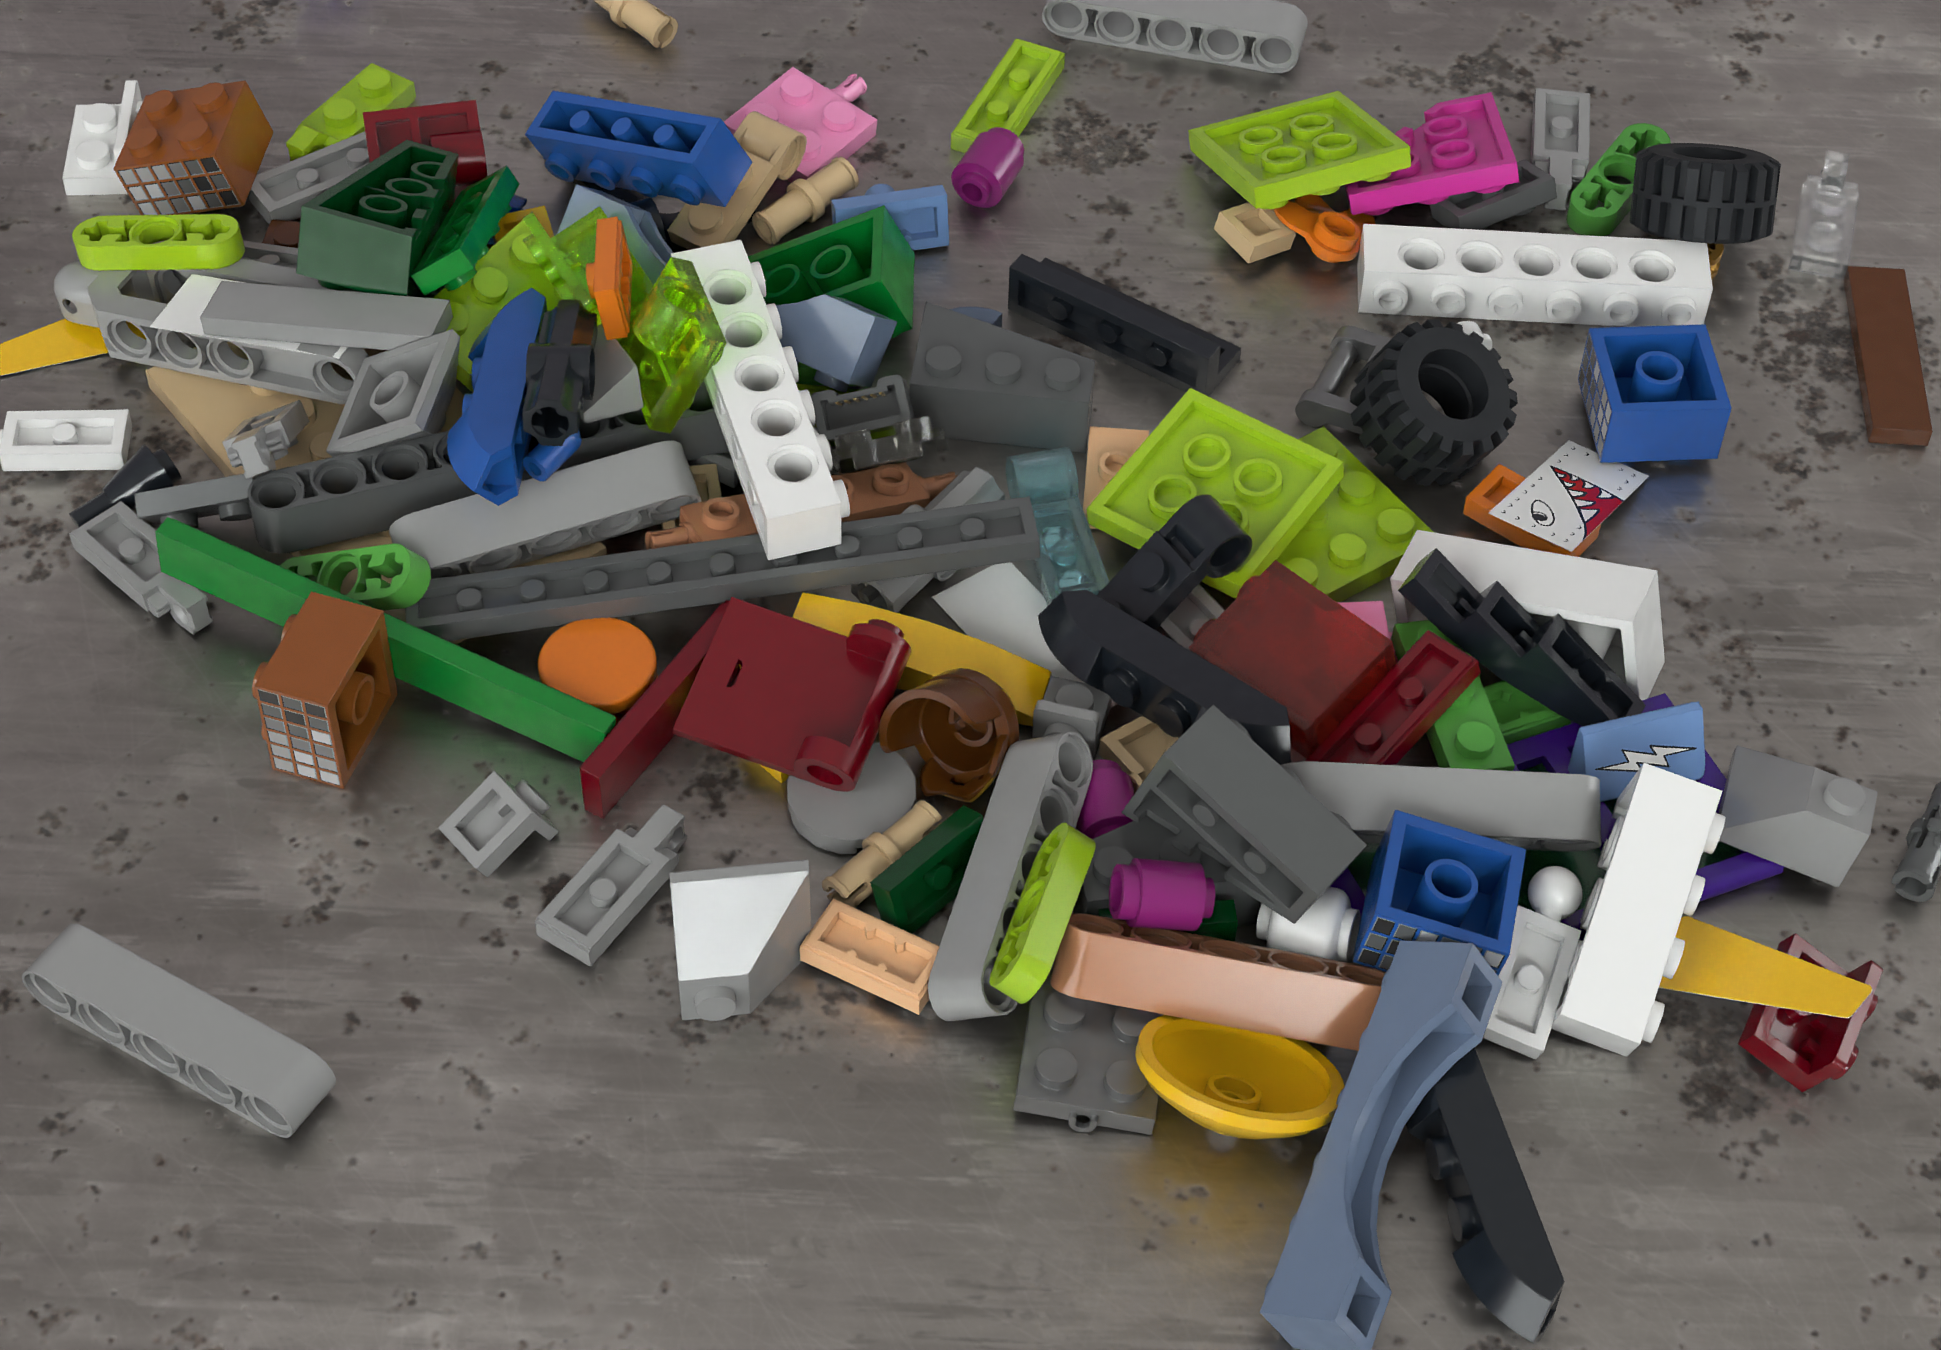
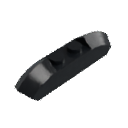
M1088 590L1062 591L1038 615L1041 633L1047 646L1056 659L1069 672L1086 684L1109 695L1118 705L1129 707L1157 724L1166 734L1180 738L1212 705H1215L1229 719L1240 723L1248 731L1251 739L1279 765L1291 763L1290 725L1287 707Z
M1474 1047L1458 1060L1427 1092L1407 1121L1406 1127L1410 1134L1426 1143V1158L1431 1175L1435 1180L1443 1179L1450 1197L1447 1211L1452 1233L1457 1241H1466L1463 1246L1452 1253L1462 1276L1478 1299L1492 1314L1517 1334L1535 1343L1541 1340L1554 1318L1565 1281Z

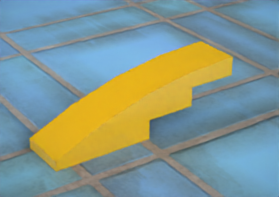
M802 592L792 617L847 637L852 626L855 624L868 623L871 619L887 621L897 626L904 633L903 639L910 645L912 650L896 689H912L948 670L956 668L971 669L988 676L1007 692L1014 704L1018 724L1033 726V712L1038 700H1043L1050 677L1052 676L1050 670L993 644L929 621L867 604Z

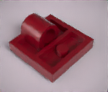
M476 100L363 112L369 163L405 140L457 153L459 157L454 202L460 191L488 176Z

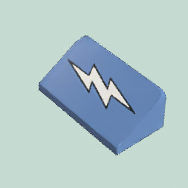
M1699 701L1582 726L1579 728L1569 762V773L1590 775L1600 779V802L1618 798L1643 763L1694 781L1699 780L1703 777L1705 771L1703 708Z

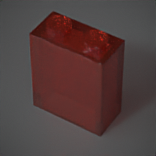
M1277 560L1260 576L1255 575L1248 579L1239 590L1236 600L1217 619H1210L1203 624L1196 633L1193 643L1189 646L1190 651L1287 707L1291 748L1306 759L1396 664L1392 640Z

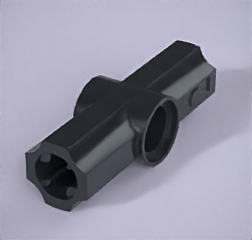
M559 300L553 310L545 312L541 332L539 333L538 343H529L526 359L527 394L522 412L523 430L537 438L540 445L563 446L565 439L572 434L578 433L584 400H592L594 396V349L598 334L597 314L587 310L581 300Z

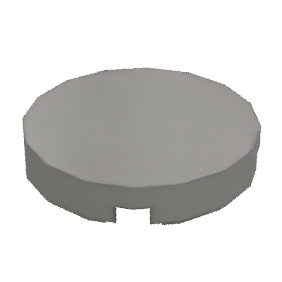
M874 742L857 785L852 791L831 790L791 775L787 779V807L797 832L816 847L838 854H857V848H862L864 839L873 832L882 834L916 804V779L908 763L895 751L885 753L880 743Z

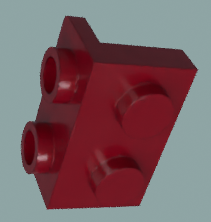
M1795 933L1781 941L1776 950L1872 987L1871 994L1849 1018L1760 1004L1753 1005L1738 1045L1798 1090L1804 1092L1829 1078L1832 1080L1839 1079L1854 1064L1859 1052L1855 1043L1862 1024L1871 1016L1878 1003V996L1874 993L1883 968L1870 960L1848 973Z

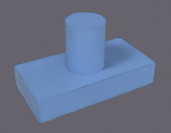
M876 184L870 187L863 196L831 200L833 224L884 205L912 250L949 246L947 193L943 185L895 191L887 184Z

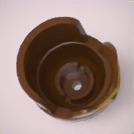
M956 668L934 676L924 684L909 689L894 698L886 707L881 717L879 741L885 753H891L915 745L918 753L926 762L921 769L919 777L920 788L924 795H945L956 800L972 803L998 777L1010 745L1019 741V724L1014 704L1001 686L978 671ZM952 782L959 783V784H965V785H955V784H953Z

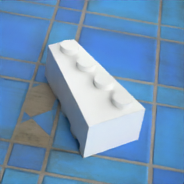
M1643 763L1620 794L1612 818L1617 820L1609 839H1606L1597 865V867L1607 871L1604 879H1597L1586 901L1580 921V928L1586 930L1583 941H1578L1551 1029L1626 1057L1641 1044L1642 1040L1649 1043L1652 1042L1660 1025L1665 1004L1655 1001L1662 976L1668 979L1673 978L1685 947V940L1675 937L1682 914L1688 916L1694 914L1704 889L1705 878L1695 875L1702 853L1712 854L1725 824L1726 817L1716 813L1722 794L1721 790Z

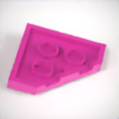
M1492 92L1439 102L1424 112L1425 123L1414 131L1413 128L1403 127L1397 131L1395 135L1410 146L1411 167L1391 172L1388 178L1381 181L1368 182L1361 180L1346 184L1345 191L1351 214L1381 215L1391 211L1396 206L1417 202L1428 205L1437 204L1452 195L1472 191L1482 194L1493 193L1501 190L1505 185L1520 182L1517 161Z

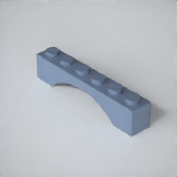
M576 184L553 245L586 272V263L595 262L597 219L618 216V220L622 221L633 263L631 298L648 303L651 295L668 302L665 313L682 320L673 295L671 253L673 252L662 238L651 213L603 191ZM826 294L798 303L776 305L782 326V339H779L782 347H792L797 366L801 362L816 369L817 371L813 378L815 381L846 393L850 384L871 388L897 321L847 299Z
M1400 940L1390 969L1384 974L1381 992L1370 1022L1361 1035L1359 1051L1345 1088L1341 1090L1337 1098L1336 1104L1338 1106L1322 1149L1314 1159L1313 1172L1298 1212L1291 1220L1289 1236L1274 1276L1269 1280L1265 1289L1264 1302L1260 1313L1294 1349L1371 1350L1392 1293L1381 1265L1377 1238L1379 1194L1388 1160L1405 1124L1427 1092L1458 1060L1482 1042L1503 983L1473 943Z

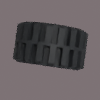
M1667 143L1645 148L1637 152L1630 223L1644 232L1655 236L1688 242L1736 244L1753 242L1773 234L1781 164L1764 153L1725 145Z
M1427 319L1422 325L1414 322L1407 325L1401 332H1398L1359 371L1354 380L1357 385L1351 390L1350 403L1357 406L1351 413L1353 425L1362 428L1363 433L1359 436V439L1365 448L1369 446L1373 448L1377 453L1373 459L1382 467L1388 463L1394 468L1395 476L1406 480L1412 475L1418 485L1429 486L1434 480L1439 486L1450 484L1454 479H1460L1506 439L1509 435L1507 431L1514 426L1517 416L1511 410L1518 404L1517 392L1509 389L1508 385L1513 381L1509 369H1502L1498 361L1502 357L1494 348L1489 351L1482 344L1483 337L1474 331L1468 335L1463 332L1462 325L1451 321L1445 327H1443L1439 319ZM1422 391L1432 396L1438 402L1445 415L1437 411L1427 401Z

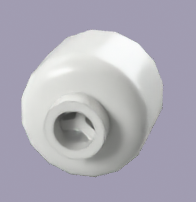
M1329 887L1295 924L1264 904H1261L1256 925V936L1259 939L1267 940V948L1350 963L1354 956L1361 920L1360 911L1351 908L1350 899L1343 890Z

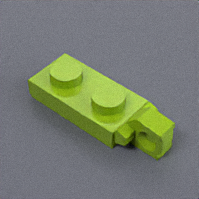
M373 63L369 64L299 124L293 136L286 142L290 161L365 132L363 112L407 108L416 98L414 82Z

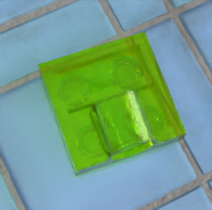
M670 257L632 320L628 337L622 338L619 342L637 366L644 406L641 410L649 430L669 434L683 412L692 405L697 390L712 366L716 365L721 359L724 347L727 344L692 261Z

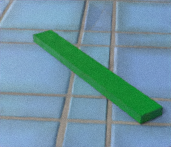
M167 517L155 531L161 572L284 627L287 619L292 614L299 613L311 591L368 606L176 519ZM384 613L394 676L404 682L582 762H585L616 726V717L606 711Z

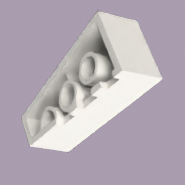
M1422 530L1416 531L1390 578L1397 624L1428 620L1398 590L1418 562L1437 548L1479 593L1498 581L1540 626L1559 613L1641 700L1648 699L1665 663L1657 570Z

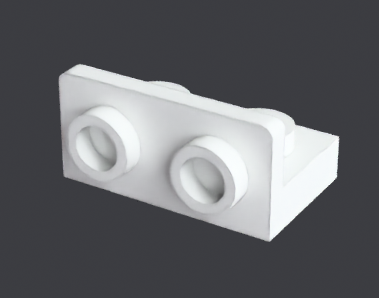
M137 80L125 81L121 104L96 103L76 105L62 177L66 195L128 194L113 168L143 103Z

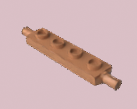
M906 462L841 475H831L833 481L842 479L846 487L850 504V516L841 518V522L898 515L914 504L925 508L957 475H955L954 471H950L946 474L922 478L912 472ZM739 494L680 506L679 527L646 532L645 545L646 549H654L759 533L745 494Z

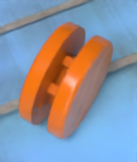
M594 618L570 622L556 630L545 641L538 657L539 682L616 717V725L658 677L656 652L649 637L633 624L617 618Z

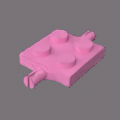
M794 67L724 121L730 132L734 134L744 118L749 113L756 111L803 133L807 139L806 150L799 167L787 179L791 183L799 178L808 179L831 163V160L835 157H843L847 160L876 136L877 119L852 104L854 100L867 91V85L862 77L857 79V74H851L835 89H829Z

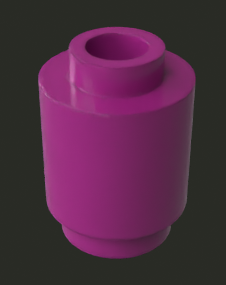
M1001 127L991 128L986 132L980 133L952 172V185L957 194L965 202L976 207L991 208L996 206L1023 167L1024 146L1021 140L1010 130Z
M1105 759L1093 761L1091 781L1076 824V829L1091 839L1133 821L1121 813L1134 796L1135 791L1130 776L1122 771L1118 763Z
M1134 858L1130 864H1116L1112 871L1109 885L1110 913L1113 919L1126 920L1129 927L1196 931L1202 919L1210 918L1213 913L1215 884L1211 877H1205L1203 866L1198 862Z

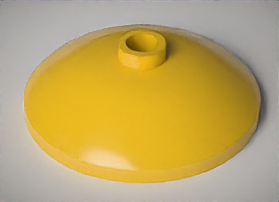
M1162 1015L1148 1022L1140 1032L1135 1051L1139 1069L1153 1090L1162 1099L1195 1123L1219 1134L1245 1139L1287 1138L1314 1131L1332 1121L1338 1106L1336 1104L1337 1098L1341 1090L1345 1088L1343 1079L1336 1067L1327 1057L1305 1041L1175 1016Z

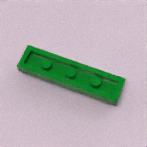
M507 165L460 191L411 275L424 296L443 285L447 291L455 290L476 275L475 265L489 251L487 243L500 231L501 228L498 223L512 209L509 203L520 185Z

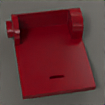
M731 597L673 727V734L831 790L852 791L857 785L879 732V724L884 710L891 702L912 652L911 647L903 639L904 633L897 626L884 620L871 619L868 623L855 624L852 626L847 637Z

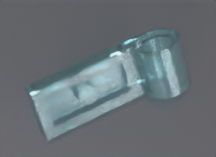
M1061 447L1008 456L1006 458V480L1010 499L1030 496L1040 540V558L1031 559L1047 606L1062 591L1088 590L1098 595L1109 583V579L1078 498V476L1070 448Z

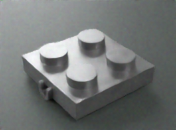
M1044 982L1030 1001L1013 1110L1069 1120L1070 1128L1078 1132H1091L1098 1125L1152 1135L1159 1095L1153 1090L1139 1069L1135 1051L1143 1027L1151 1020L1164 1014L1071 997L1052 988L1050 983ZM1079 1115H1085L1090 1118V1121L1082 1123L1077 1121L1076 1118Z

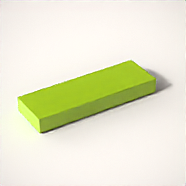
M1016 38L951 133V149L965 153L980 133L995 127L1008 129L1019 137L1064 69L1065 53Z

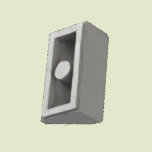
M602 324L597 325L598 334L594 349V396L592 400H584L583 413L581 414V418L587 423L637 411L644 407L636 364L616 339L606 340Z

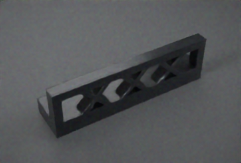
M1021 254L1009 267V310L1184 392L1192 388L1209 396L1240 361L1241 347L1046 257L1039 262Z

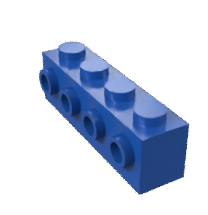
M559 91L551 92L525 133L526 137L546 160L544 163L546 169L560 180L573 182L575 179L591 182L608 190H613L615 187L629 189L651 198H655L657 195L680 199L694 206L704 203L726 207L752 164V160L721 118Z

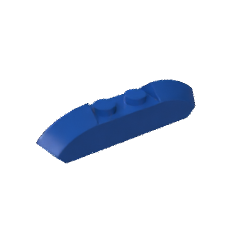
M533 288L524 291L505 305L473 343L468 358L473 361V394L464 395L462 416L449 430L447 437L449 460L458 477L472 491L498 506L519 494L524 472L523 459L528 454L532 434L523 430L522 416L527 394V350L529 343H538L542 320L544 319L545 312H548L546 297Z

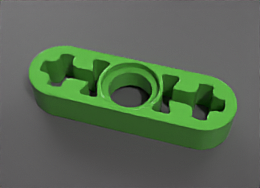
M1637 123L1626 127L1573 190L1566 217L1568 226L1579 235L1607 236L1611 234L1631 210L1636 157L1633 154H1637L1640 150L1654 145L1671 143L1669 135L1660 127L1647 123ZM1621 176L1629 179L1632 183L1617 184L1607 180L1606 177ZM1598 200L1604 203V207L1596 208Z
M396 543L293 557L280 565L339 593L346 575L357 568V581L346 596L383 611L402 609L414 605L427 591L431 579V569L428 561L421 555ZM381 575L392 578L391 584L382 580Z

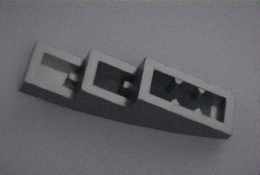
M1437 548L1418 562L1398 590L1447 638L1499 678L1555 713L1581 726L1641 714L1646 706L1559 613L1540 626L1498 581L1479 593Z

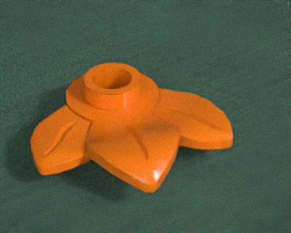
M1309 194L1298 197L1295 202L1288 200L1285 206L1274 209L1276 216L1286 227L1305 237L1312 252L1321 260L1329 263L1353 260L1360 249L1363 224H1376L1373 215H1366L1364 213L1352 215L1350 208L1340 213L1335 212L1319 195Z

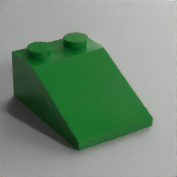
M884 205L748 256L750 263L758 261L761 265L766 284V297H763L766 305L775 303V305L798 303L826 294L847 299L897 321L891 339L913 329L915 253Z

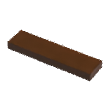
M1848 266L1843 281L1868 443L1928 446L1933 431L1905 269Z

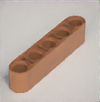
M1077 913L1071 914L1055 957L1050 984L1058 992L1079 999L1359 1051L1361 1035L1370 1022L1386 972L1363 965L1182 931L1129 927L1127 922L1123 920Z

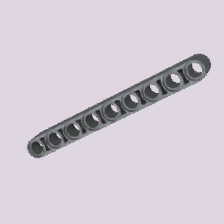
M702 374L641 387L644 407L640 408V410L590 423L584 422L581 418V423L579 424L582 438L581 446L556 471L661 441L680 442L687 461L715 453L729 452ZM449 431L269 471L259 475L251 482L248 488V499L256 540L259 545L268 552L285 554L387 531L396 520L405 515L477 493L467 487L454 471L448 456L447 437ZM533 435L528 453L539 444V441ZM524 468L521 481L533 478Z

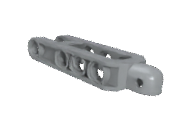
M244 258L228 267L220 269L175 270L187 279L191 274L245 283L333 290L321 286L318 283V279L297 274L296 268ZM75 260L62 267L54 279V292L64 318L73 323L99 328L110 357L337 404H346L364 358L370 357L362 348L348 347L341 358L338 359L333 356L341 346L300 343L296 350L308 352L302 353L182 333L195 344L197 349H193L180 340L176 331L150 327L183 286V283L178 280L172 270L97 271L87 269L81 265L79 260ZM353 289L338 290V291L360 292V291L353 290ZM73 302L77 310H73L69 304ZM126 321L139 328L146 339L134 334L128 328ZM227 341L238 346L247 355L248 359L236 355L229 348ZM330 362L344 368L353 380H347L338 375Z

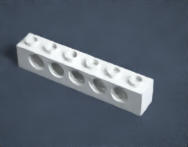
M1363 224L1357 263L1358 313L1619 327L1704 324L1713 290L1707 243L1680 240Z
M742 240L671 253L674 299L767 559L772 560L842 544L841 518L850 516V504L846 487L842 479L832 480L829 472L833 468L830 446L825 434L815 435L812 426H815L813 402L807 389L799 391L796 382L799 380L796 357L791 346L782 347L779 339H782L781 320L775 303L766 305L763 297H766V284L760 263L758 261L750 263Z

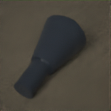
M143 444L101 489L102 493L78 507L69 515L79 528L120 501L131 510H135V493L173 487L174 483L182 479V477L162 448L152 453Z

